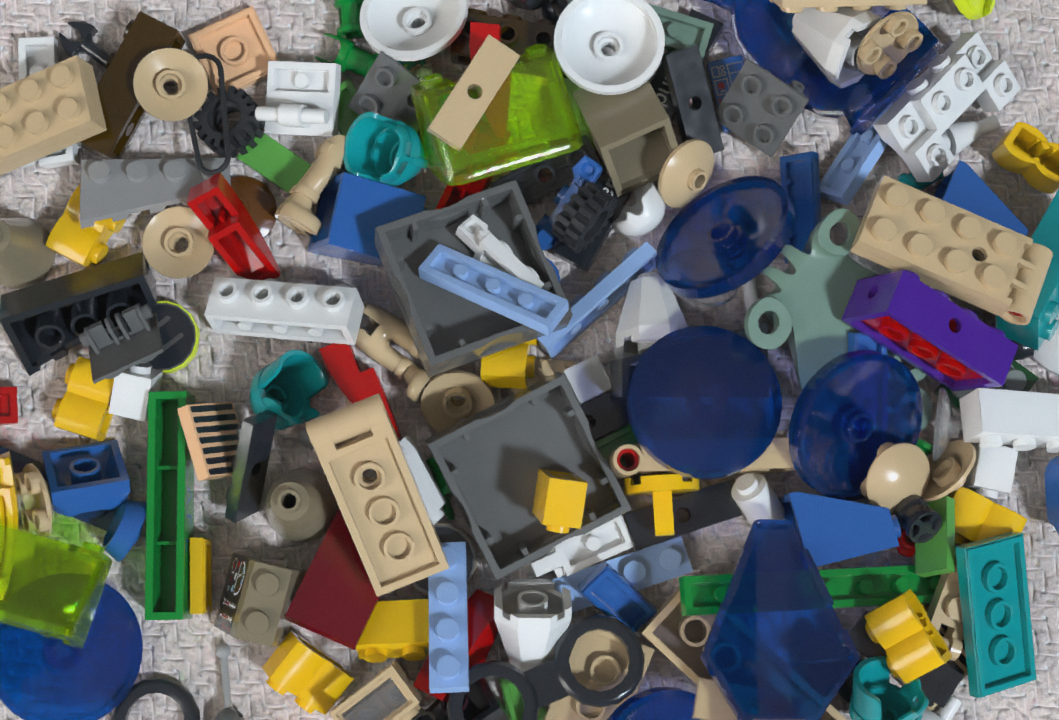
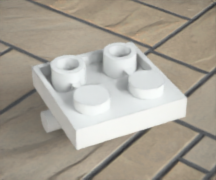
M268 61L266 106H257L255 110L256 120L265 121L264 133L270 135L328 138L337 135L341 65L337 63Z

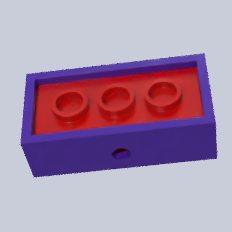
M904 269L857 280L841 319L952 391L1003 386L1018 348L1017 344L1005 337L1006 334L1002 330L986 325L977 319L978 316L975 312L959 307L949 300V296L946 293L930 288L920 281V277L916 273Z

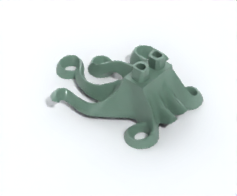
M845 208L835 209L820 220L810 233L803 252L791 245H779L778 248L789 263L784 272L766 264L759 266V270L774 284L775 288L771 293H767L764 297L754 301L744 318L745 334L754 345L772 350L780 347L787 340L799 388L805 400L814 411L831 424L828 432L814 434L810 437L811 443L819 446L835 443L842 438L847 429V413L826 393L822 387L820 377L825 373H829L836 383L847 392L848 332L858 330L841 319L857 280L878 275L862 267L848 255L859 229L860 220L853 211ZM837 222L844 224L847 228V237L840 245H835L830 239V230ZM763 313L774 323V328L769 334L761 332L758 320ZM887 349V369L902 382L916 383L927 375L915 366L912 369H905L901 364V357ZM905 387L887 390L886 404L892 409V421L896 428L904 434H915L923 430L931 420L933 413V402L930 395L921 388ZM913 399L917 404V412L912 420H905L901 415V408L907 400Z

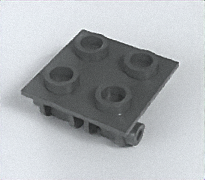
M380 51L348 107L359 115L373 112L392 120H399L413 127L419 135L425 126L424 121L441 94L392 57L385 54L384 51Z
M747 59L715 111L717 122L772 158L809 99L804 96L803 90L805 87L802 83L793 80L790 84H786L750 59Z
M137 303L123 310L122 316L119 312L115 313L114 316L120 328L118 330L111 319L107 317L104 318V322L108 331L102 321L85 327L84 332L78 335L82 345L85 348H89L92 381L94 384L104 379L115 378L123 370L139 363L150 362L158 354L164 352L157 314L152 312L148 303L142 306L140 303Z

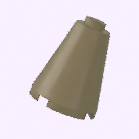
M21 217L0 218V285L10 289L29 287L40 283L49 269H52L55 264L56 253L45 246L50 233L38 222Z
M307 468L293 469L279 476L269 488L265 501L266 516L271 527L283 538L294 542H309L321 538L327 533L339 509L327 477L318 471ZM296 498V505L292 508V502Z

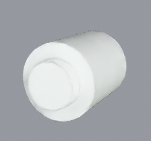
M747 473L736 480L732 487L731 495L751 526L759 531L768 530L776 526L782 520L785 510L765 477L760 473Z

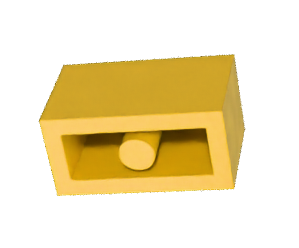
M538 469L532 513L542 525L546 526V530L551 532L569 533L570 528L581 529L588 483L575 473Z
M429 599L378 601L356 647L359 659H365L371 663H380L388 658L403 657V659L408 661H419L428 656Z

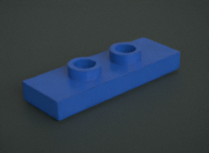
M814 151L780 157L784 244L791 245L801 252L804 250L810 233L822 219L819 155ZM784 256L785 264L789 265L787 259Z

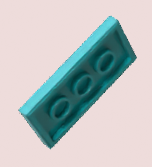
M1012 531L956 546L969 695L982 698L1036 680L1023 533Z

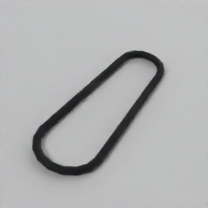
M201 53L194 57L197 60L210 59L216 63L218 68L225 145V160L219 168L209 170L203 166L193 117L191 116L187 120L198 169L204 174L216 175L219 172H223L231 160L224 70L221 61L215 55Z

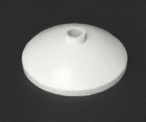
M364 0L360 10V27L366 41L377 53L384 51L385 54L397 61L422 60L438 54L456 40L466 23L468 3L467 0Z
M573 0L561 13L554 32L555 56L565 75L577 86L589 92L602 95L627 93L646 83L658 69L665 47V35L661 20L655 10L645 0ZM611 48L614 53L612 55H605L602 53V49Z

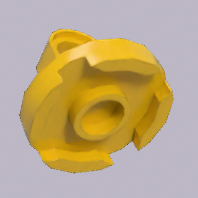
M682 474L640 476L641 484L634 485L633 478L624 479V495H653L655 536L674 535L672 494L700 490L699 475L697 474L689 475V481L683 482Z

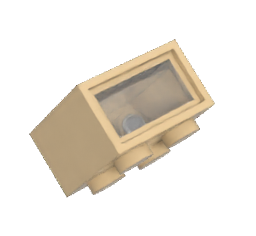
M396 659L338 703L329 714L333 720H411L419 713L418 710L421 709L419 703L422 700L423 693L413 687L414 681Z

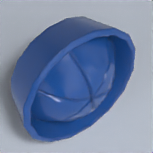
M126 500L117 509L106 531L102 548L117 562L122 561L142 534L147 511V503L145 501Z

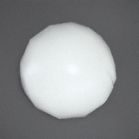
M648 183L635 190V204L632 206L625 205L620 217L613 221V226L618 233L630 237L642 236L653 231L660 224L665 215L666 205L654 183Z

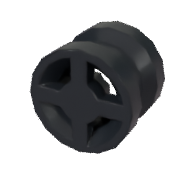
M910 495L898 503L893 512V515H896L899 521L900 528L905 530L906 535L915 543H924L931 540L938 533L942 525V517L935 509L929 508L928 503L918 495Z

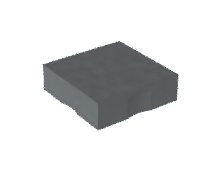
M516 180L467 196L451 206L436 210H426L375 228V247L428 377L545 335L419 277L418 268L438 244L473 258L475 253L455 234L458 226L471 215H475L486 223L488 230L498 240L508 244L513 254L525 266H529L537 272L540 280L544 283L542 289L566 299L554 268L540 247L536 226ZM570 306L568 312L553 332L564 329L569 324L573 316Z
M556 372L425 439L496 580L544 556L559 543L578 535H584L632 510L608 461L602 456L594 443L589 422L565 374ZM538 469L575 473L588 483L581 529L570 528L569 533L551 532L546 530V526L542 525L532 513Z

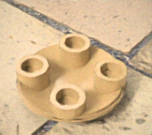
M899 11L886 16L875 24L866 34L858 49L857 65L859 69L865 74L877 75L881 79L890 77L895 72L897 64L909 52L915 51L922 44L923 35L918 31L917 18L910 12Z
M886 442L878 448L877 457L872 462L867 477L861 483L862 495L868 499L871 505L889 508L890 514L893 515L895 507L904 498L910 495L921 497L924 495L930 478V466L927 456L919 447L911 443L893 444Z
M29 463L25 465L22 472L14 474L17 494L23 496L26 509L21 512V520L26 532L35 531L39 536L45 538L50 535L53 525L54 512L51 494L43 475L34 464Z

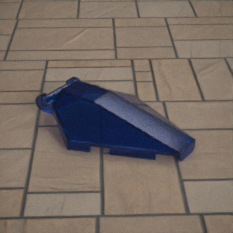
M758 519L752 523L700 655V659L738 720H820L860 658L847 629H843L832 607L834 602L809 550H805L792 520Z

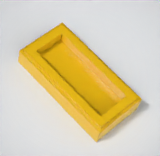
M204 537L190 538V614L211 613L212 540Z

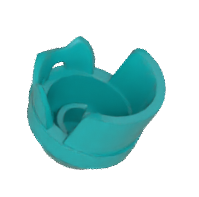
M366 112L361 114L350 126L345 138L343 154L344 165L349 174L390 186H398L415 177L421 168L427 169L429 160L424 159V146L417 132L410 125L373 112Z
M302 350L287 351L255 374L252 379L249 395L250 406L255 415L265 410L277 414L275 430H284L298 424H303L320 415V412L315 408H310V399L328 386L329 378L323 366L312 355Z
M884 656L867 658L855 667L849 703V714L852 720H921L930 702L921 689L919 678L907 684L904 683L902 687L889 683L890 670Z

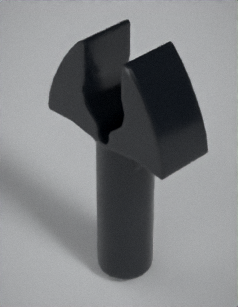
M68 22L72 29L81 34V39L83 40L82 43L79 41L71 42L67 37L59 33L61 44L69 57L87 54L106 68L110 53L94 42L93 37L98 32L95 26L84 22Z

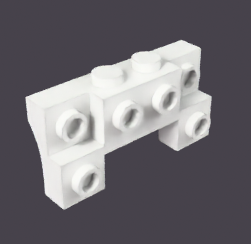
M978 32L962 33L943 54L932 59L928 64L929 68L920 77L911 81L905 88L906 92L873 124L880 138L899 154L917 182H933L955 159L941 135L976 99L984 112H999L1021 89L1006 61H994Z

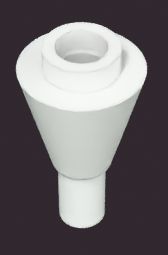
M995 115L977 122H955L941 136L955 156L980 138L981 135L998 129L1000 123Z

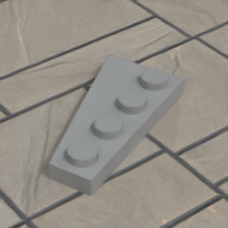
M195 158L81 160V229L92 227L95 221L112 218L113 222L128 219V214L149 210L150 213L164 211L167 205L182 202L186 206L188 205L187 199L190 188L214 175L202 173L198 169ZM201 158L206 169L214 170L223 164L225 158ZM229 163L228 167L221 174L231 186Z

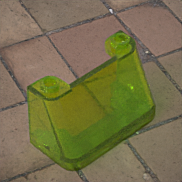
M536 44L524 49L525 53L519 57V63L514 65L459 152L427 131L458 81L452 82L450 79L442 78L441 74L435 73L421 77L419 79L420 83L410 85L426 159L429 160L428 167L444 184L451 186L466 184L567 154L582 147L581 131L553 49L548 46L546 47L545 44ZM467 90L469 97L478 99L479 96L475 90Z
M0 525V623L37 632L47 638L51 636L64 640L63 644L83 649L113 562L110 557L103 554L105 548L90 542H83L80 547Z

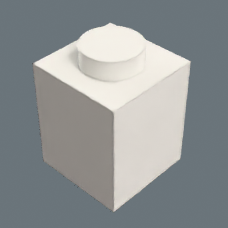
M148 362L139 363L123 370L120 375L114 378L109 414L145 422L148 419V392L160 391L163 371L153 369L152 365Z
M979 443L972 444L976 449V460L966 478L964 487L975 490L976 493L989 500H997L998 495L1010 494L1018 451L1006 446L985 449L980 448Z

